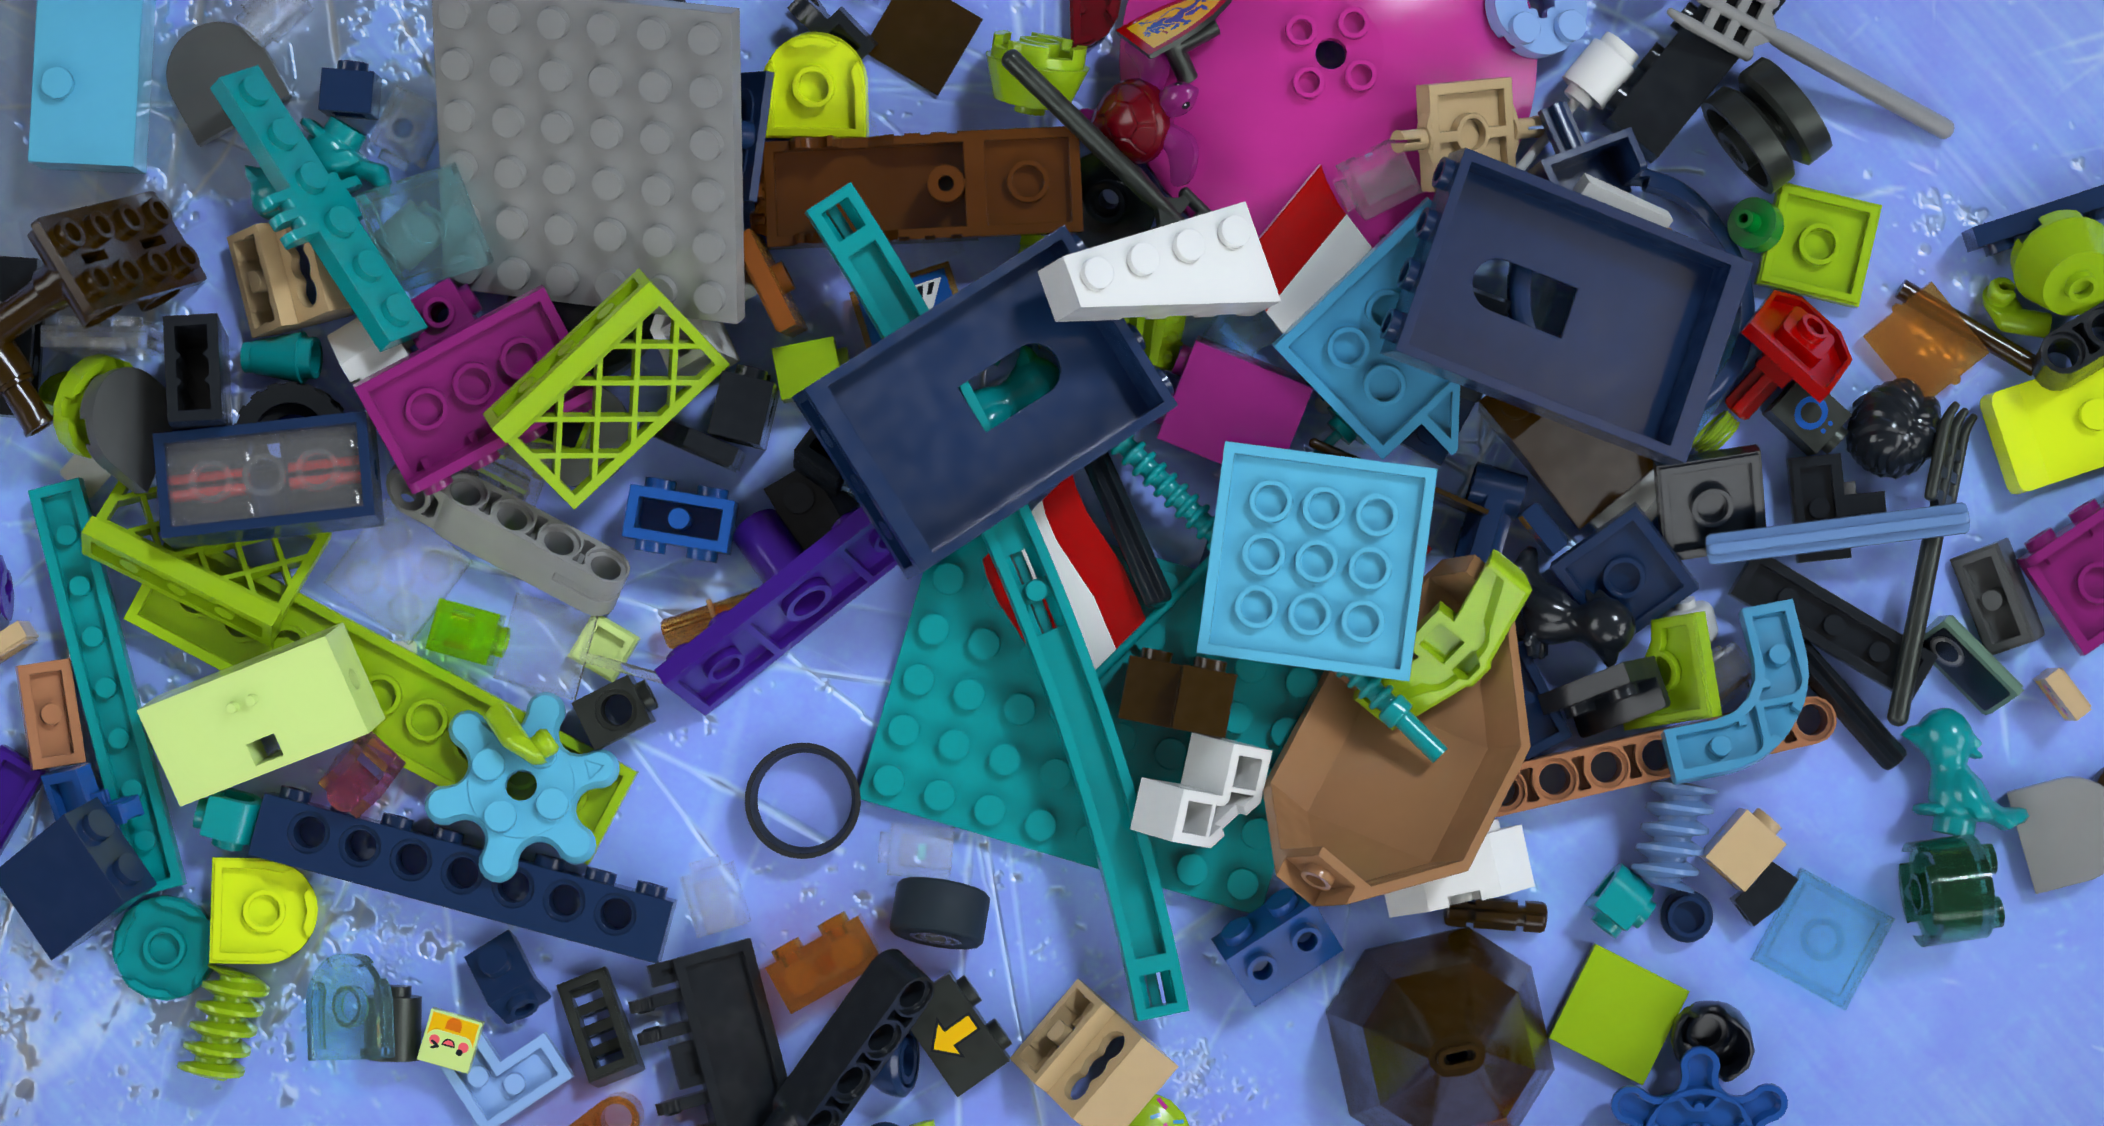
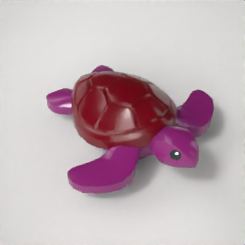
M1126 42L1125 51L1138 68L1139 78H1129L1118 82L1105 93L1096 109L1085 108L1079 111L1127 158L1134 161L1137 165L1154 160L1164 149L1169 157L1171 183L1175 187L1186 185L1193 179L1197 169L1199 148L1195 137L1190 132L1175 125L1174 119L1192 109L1199 89L1187 82H1176L1164 87L1170 70V64L1165 53L1149 59Z

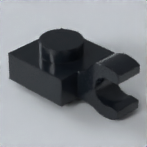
M794 0L787 7L811 32L828 33L847 42L858 53L861 60L878 45L876 40L842 6L832 16L827 13L819 0Z

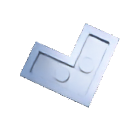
M482 1030L470 1073L466 1074L439 1066L478 1126L501 1125L575 1076L547 1032H544L502 1060Z

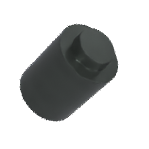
M380 985V995L369 996L367 1060L378 1062L420 1061L417 1059L421 1046L422 996L411 995L412 986Z

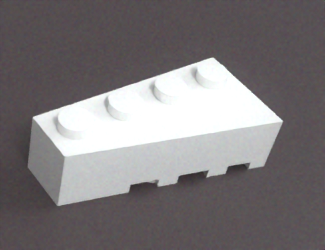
M1246 201L1062 256L1037 271L1055 322L1120 320L1126 317L1164 319L1168 316L1192 315L1193 318L1225 314L1254 316L1281 302Z

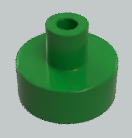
M1750 197L1740 201L1732 209L1728 217L1727 229L1730 238L1735 244L1747 251L1761 253L1773 248L1781 239L1784 231V218L1775 205L1759 197Z

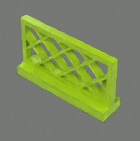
M638 268L483 413V416L491 429L505 443H508L575 510L730 364L656 287L645 273ZM660 306L671 318L670 339H642L643 321ZM680 328L690 339H679ZM633 331V339H624ZM613 349H632L631 376H603V358ZM641 349H669L668 376H640ZM678 349H701L710 358L711 362L696 376H677ZM594 367V376H585ZM573 386H593L592 412H563L564 394ZM602 386H630L629 412H601ZM639 386H667L666 404L657 412H638ZM676 386H684L676 393ZM555 404L554 412H546ZM534 422H554L553 449H530L519 436ZM563 422H591L590 448L562 449ZM600 422H628L627 440L619 448H599ZM637 422H645V423L637 430ZM589 458V475L575 489L571 490L560 479L561 459ZM598 458H607L598 466ZM541 459H552V470Z
M118 481L97 516L92 515L81 532L82 554L271 647L281 630V622L331 540L332 532L304 535L314 540L308 553L288 559L284 557L279 539L271 538L270 541L277 562L250 569L242 546L269 539L198 546L172 552L162 547L158 534L160 532V521L154 522L148 500L158 498L157 486L149 488L148 493L134 494L133 492L127 493L129 489ZM140 502L147 524L126 529L110 520L119 507ZM151 535L152 541L144 538V536ZM231 549L235 550L241 571L221 576L209 569L205 556ZM198 558L199 564L190 560ZM298 568L293 578H291L289 570ZM281 572L286 590L278 603H275L257 594L252 579ZM244 581H245V584H246V587H247V588H245V587H243V586H241V585H239V584H237V583H241V582H244Z

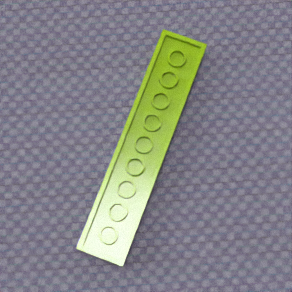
M164 542L163 545H162V547H164V548H166V549H168V550H170V551H172V552H178V551H182V550H185V549H189V548L173 549V548H172L171 546H169L166 542ZM224 551L205 556L209 569L221 576L241 571L237 558ZM198 558L190 560L199 564ZM269 575L252 579L257 594L275 603H278L286 590L284 583ZM244 581V582H241V583H237V584H239V585H241V586L247 588V587H246V584H245V581ZM141 584L123 618L219 670L229 668L343 622L386 718L369 734L352 741L437 786H449L458 783L464 778L468 769L466 754L449 737V724L456 714L461 711L471 710L478 712L485 719V713L491 706L504 703L509 707L520 724L523 723L526 711L299 592L281 622V630L271 647L144 584ZM562 730L559 731L560 742L571 753L583 754L594 750L592 746ZM618 761L620 772L617 780L612 785L606 788H596L587 791L580 797L577 803L576 812L578 819L585 827L592 831L596 839L595 853L588 861L584 862L586 865H590L639 773V771ZM518 771L508 780L507 793L512 799L518 801L527 800L535 793L537 781L532 774Z

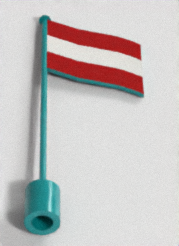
M1329 405L1327 410L1332 418L1327 424L1333 432L1323 442L1334 446L1340 439L1348 445L1356 440L1360 444L1365 445L1366 442ZM1314 450V451H1313V453H1321V454H1324V453H1322V452H1320V451H1317V450ZM1073 474L1060 482L1031 511L1069 599L1098 679L1208 571L1209 556L1171 592L1172 598L1168 602L1156 607L1145 618L1123 565L1087 513L1076 488ZM1025 549L1021 550L1033 579H1037ZM988 553L982 561L990 586L997 602L1025 642L1006 592ZM1044 598L1042 599V602L1044 604L1053 629L1057 628L1056 624L1051 615L1047 602ZM1049 708V716L1054 721L1051 710Z

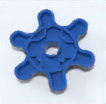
M1705 1046L1692 1047L1684 1053L1680 1062L1681 1082L1673 1092L1653 1096L1641 1087L1625 1085L1619 1088L1611 1099V1110L1615 1118L1630 1126H1765L1780 1119L1788 1108L1786 1093L1781 1087L1773 1083L1758 1085L1743 1095L1727 1093L1719 1084V1058L1713 1050Z

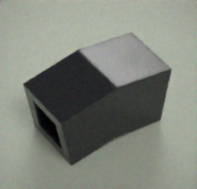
M1771 862L1746 892L1738 891L1729 899L1746 922L1751 926H1755L1781 907L1799 879L1774 862Z

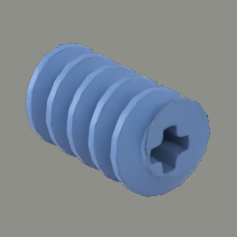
M1672 779L1654 781L1651 783L1650 788L1663 796V801L1648 802L1645 808L1656 815L1658 821L1641 823L1640 827L1641 830L1653 837V842L1637 843L1635 848L1648 858V862L1631 864L1630 870L1642 877L1645 882L1694 894V890L1681 880L1684 877L1699 875L1700 870L1686 860L1687 857L1704 854V849L1691 841L1693 836L1709 834L1710 829L1696 819L1697 816L1714 813V808L1701 800L1703 795L1718 794L1719 791L1690 783L1673 785Z

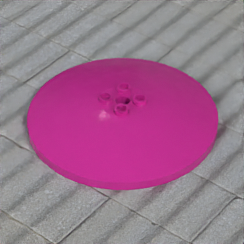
M1128 0L1123 25L1176 0ZM1232 0L1230 5L1214 19L1221 34L1188 52L1198 74V77L1189 84L1197 87L1199 93L1192 109L1182 116L1175 117L1174 124L1190 132L1197 141L1199 158L1193 179L1186 185L1180 187L1173 186L1170 179L1169 157L1164 149L1158 157L1145 164L1162 190L1169 197L1178 198L1179 191L1183 187H1188L1212 211L1246 201L1258 237L1316 167L1321 164L1326 180L1338 204L1373 248L1379 243L1380 235H1387L1426 197L1433 201L1435 192H1421L1418 150L1396 153L1391 147V143L1408 141L1390 140L1394 131L1417 129L1416 85L1512 77L1513 105L1518 118H1526L1530 116L1536 88L1537 59L1518 55L1512 51L1516 47L1508 43L1504 36L1501 38L1496 36L1486 16L1485 0ZM1121 37L1119 54L1120 82L1129 78H1139L1138 68L1125 51L1127 41ZM1334 41L1340 44L1345 51V62L1335 69L1322 67L1317 62L1315 56L1316 48L1321 43ZM1171 65L1164 87L1178 82ZM1370 152L1373 153V155L1367 158L1364 156ZM1189 206L1183 211L1189 218L1195 214Z

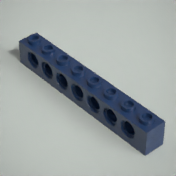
M286 785L281 786L280 793H264L248 855L656 964L662 961L678 901L677 899L666 897L668 888L642 880L637 881L636 888L615 883L616 873L587 866L585 875L564 870L566 865L564 859L536 853L534 861L519 858L517 871L527 877L530 887L527 896L521 901H516L506 895L503 889V882H491L483 876L478 864L484 845L482 848L463 843L465 833L440 826H434L432 834L412 829L413 819L383 812L381 820L361 815L363 806L339 799H332L330 807L310 802L312 792ZM310 816L319 819L325 828V837L316 847L308 845L301 836V826ZM360 830H365L372 834L376 841V851L368 860L358 858L352 851V838ZM409 844L421 846L427 854L426 867L419 874L408 871L403 865L402 853ZM461 857L469 858L477 865L478 878L471 887L459 885L453 877V866ZM560 885L573 886L580 894V906L574 914L562 913L554 904V893ZM619 898L629 904L632 917L626 927H614L607 922L604 909L610 899Z

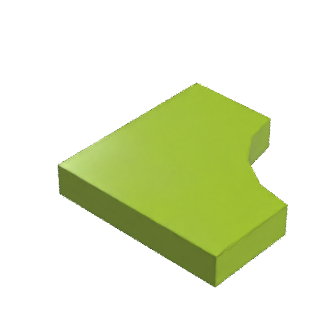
M1705 611L1651 620V641L1645 657L1655 656L1671 704L1667 708L1623 724L1624 731L1723 716Z

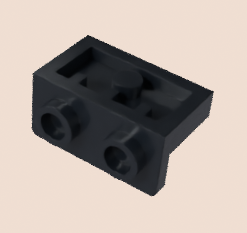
M1655 656L1625 661L1537 695L1544 715L1564 711L1567 720L1574 719L1581 738L1590 737L1667 708L1671 704Z

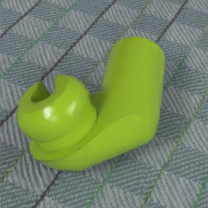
M1998 277L1985 287L1982 294L1983 306L1998 329L2006 333L2045 338L2050 333L2052 314L2023 309L2014 292L2016 285L2013 281L2005 277Z

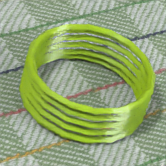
M1729 411L1719 413L1695 436L1692 448H1695V451H1698V453L1718 450L1736 432L1740 422H1737V419H1734V416H1731Z

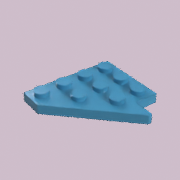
M1428 197L1418 204L1272 343L1273 347L1382 460L1421 424L1451 455L1458 451L1460 385L1380 354L1384 339L1380 338L1381 325L1389 309L1396 308L1402 291L1401 288L1397 287L1398 276L1407 258H1413L1419 241V238L1414 236L1415 227L1424 208H1430L1432 204Z

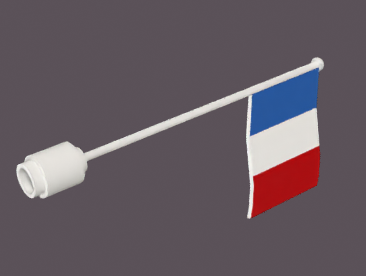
M1607 31L1600 40L1594 38L1562 76L1568 85L1564 90V94L1570 99L1568 106L1572 114L1578 106L1587 112L1592 106L1603 110L1621 85L1635 72L1632 66L1639 59V56L1629 45L1613 33ZM1546 131L1518 162L1516 168L1525 171L1549 143L1550 140ZM1321 164L1316 167L1258 237L1281 302L1264 311L1283 334L1372 249L1368 241L1338 204L1326 180ZM1319 395L1320 399L1317 397L1315 400L1316 410L1321 414H1329L1327 410L1329 404Z

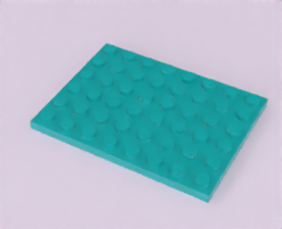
M981 535L925 570L922 574L859 788L861 800L1099 869L1076 786L1055 722L1049 716V705L1027 645L997 602L990 586L982 561L989 552ZM1109 544L1123 565L1146 618L1156 607L1148 608L1145 606L1120 547ZM1156 558L1171 592L1195 570ZM1207 572L1099 679L1136 795H1138L1142 777L1181 784L1192 732L1117 718L1129 656L1140 657L1142 647L1173 653L1171 663L1192 666L1196 656L1227 662L1226 673L1236 674L1237 678L1225 739L1272 750L1267 777L1324 670L1196 653ZM1262 795L1261 803L1248 815H1237L1222 829L1225 836L1212 848L1171 842L1148 835L1162 888L1249 914L1264 905L1275 868L1264 795Z

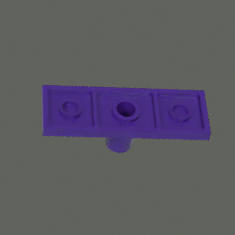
M862 507L841 516L834 523L831 531L806 550L802 548L774 509L760 510L742 521L733 534V541L763 584L732 609L723 611L713 617L707 628L689 643L675 647L667 655L666 661L654 669L664 686L706 716L897 566V562Z

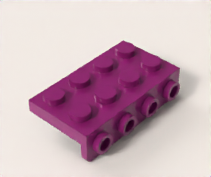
M542 284L353 384L356 393L412 494L423 490L427 496L444 489L454 481L451 476L452 474L469 465L472 470H478L491 464L501 456L498 450L508 445L491 429L483 413L568 334L564 323ZM573 386L564 394L563 412H587L592 409L593 386ZM555 404L546 412H554ZM534 422L519 438L525 444L536 440L548 431L546 424L549 422Z
M2095 498L2088 500L2071 511L2068 517L2072 523L2057 533L2049 527L2025 542L2024 545L2028 552L2016 559L2080 656H2085L2104 643V501L2098 504Z

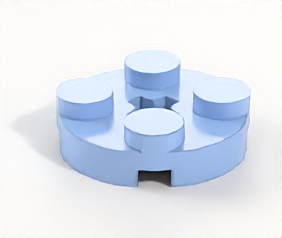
M1485 0V11L1489 25L1498 38L1504 36L1508 43L1516 47L1512 49L1513 52L1522 57L1541 59L1565 50L1584 35L1586 31L1587 0H1542L1545 6L1542 18L1538 16L1536 9L1528 7V0Z

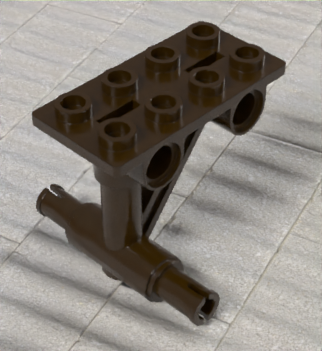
M148 191L42 216L31 223L32 231L29 232L27 237L44 265L34 271L32 280L0 303V399L4 398L23 429L26 438L52 425L53 415L50 414L31 383L34 379L32 375L34 371L15 342L17 337L29 328L69 306L82 327L87 329L112 317L128 304L136 302L142 312L150 311L166 303L184 289L197 286L207 279L200 266L197 253L185 242L172 221V213L169 207L158 198L155 192Z

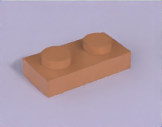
M71 659L16 666L15 671L31 771L85 763L86 756Z

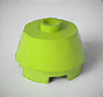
M1008 30L994 32L992 48L986 51V58L995 99L1015 105L1014 111L1022 114L1044 116L1046 110H1048L1002 65L1003 55L1008 50L1015 49L1072 103L1089 71V67L1085 65L1087 46L1077 45V47L1072 48L1073 40L1043 33L1032 32L1031 36H1020L1019 41L1010 40L1012 32Z
M2058 210L2038 218L2042 225L2032 231L2023 243L2019 239L2015 241L2011 251L2010 264L2015 285L2026 299L2062 316L2081 315L2104 301V225L2100 222L2083 217L2077 210Z

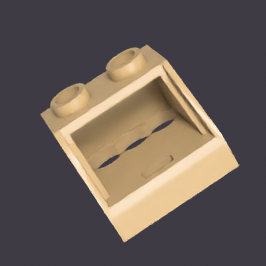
M268 222L259 223L227 237L252 338L278 335L355 314L308 242L304 244L303 249L309 259L310 277L317 291L316 302L314 305L311 304L306 293L307 282L300 270L299 252L295 247L286 250L280 241L281 237L292 231L291 227L274 232Z
M1079 979L1073 983L1010 1057L1011 1061L1034 1084L1044 1090L1081 1126H1129L1179 1067L1154 1042ZM1124 1036L1125 1042L1120 1053L1107 1062L1103 1073L1090 1082L1085 1094L1074 1100L1071 1097V1091L1075 1083L1088 1074L1092 1063L1105 1054L1107 1046L1113 1039Z

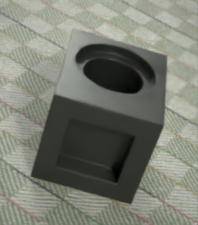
M630 674L571 703L594 750L602 749L656 722L651 711L659 707L646 680L644 679L637 683L634 676ZM617 694L628 698L632 705V715L622 725L611 723L605 714L607 701Z

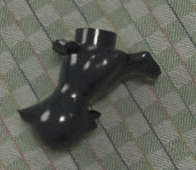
M1532 546L1526 547L1513 564L1525 573L1532 588L1531 594L1515 620L1517 641L1524 642L1527 656L1532 657V659L1539 658L1541 660L1548 656V645L1577 641L1592 649L1607 668L1614 666L1617 663L1619 652L1627 647L1636 632V623L1631 611L1624 604L1610 598L1600 589L1595 594L1586 589V603L1579 605L1563 590L1546 582L1539 570L1537 548Z

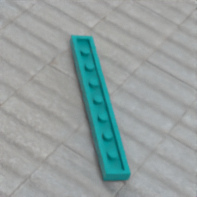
M78 477L28 490L104 789H108L111 800L122 796L138 794L145 813L120 825L123 835L157 883L145 895L185 885L187 880L152 744L137 713V710L142 705L106 565L82 554L81 532L93 515L84 479Z

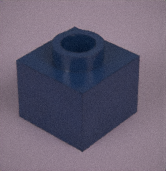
M339 60L337 61V68L322 67L318 110L326 116L379 120L382 78L374 71H368V63L359 61Z

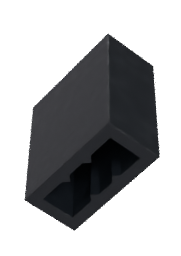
M218 314L162 316L167 418L173 431L233 425L229 337Z

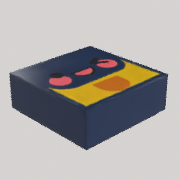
M1532 503L1518 514V520L1548 557L1555 555L1568 544L1567 537L1540 503Z

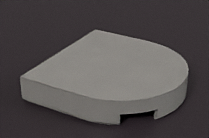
M2066 776L2007 791L2010 807L2027 809L2029 814L2027 821L2016 827L2036 894L2093 880L2104 874V786L2083 777Z

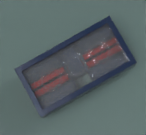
M367 411L153 434L161 539L173 549L385 526L377 432Z

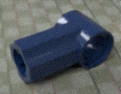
M1477 461L1465 499L1489 509V512L1484 517L1466 512L1459 531L1453 558L1475 554L1486 563L1493 549L1502 554L1511 521H1515L1519 514L1528 483V476Z

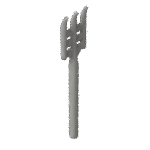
M1696 0L1709 8L1702 22L1673 8L1667 10V14L1685 29L1746 62L1752 59L1755 46L1769 42L1789 57L1940 139H1947L1954 132V123L1948 118L1801 38L1778 29L1772 11L1779 6L1780 0H1756L1761 3V6L1755 18L1746 14L1753 0H1738L1735 7L1726 3L1727 0ZM1720 14L1729 19L1722 33L1713 29ZM1740 25L1748 29L1742 44L1733 40Z

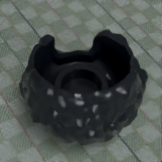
M1904 377L1894 379L1893 381H1886L1882 385L1874 386L1871 391L1860 396L1852 403V416L1847 427L1849 432L1846 435V450L1864 470L1880 478L1898 479L1903 475L1907 476L1916 472L1926 460L1931 459L1937 427L1942 417L1941 406L1938 399L1934 396L1925 397L1922 389L1915 381Z

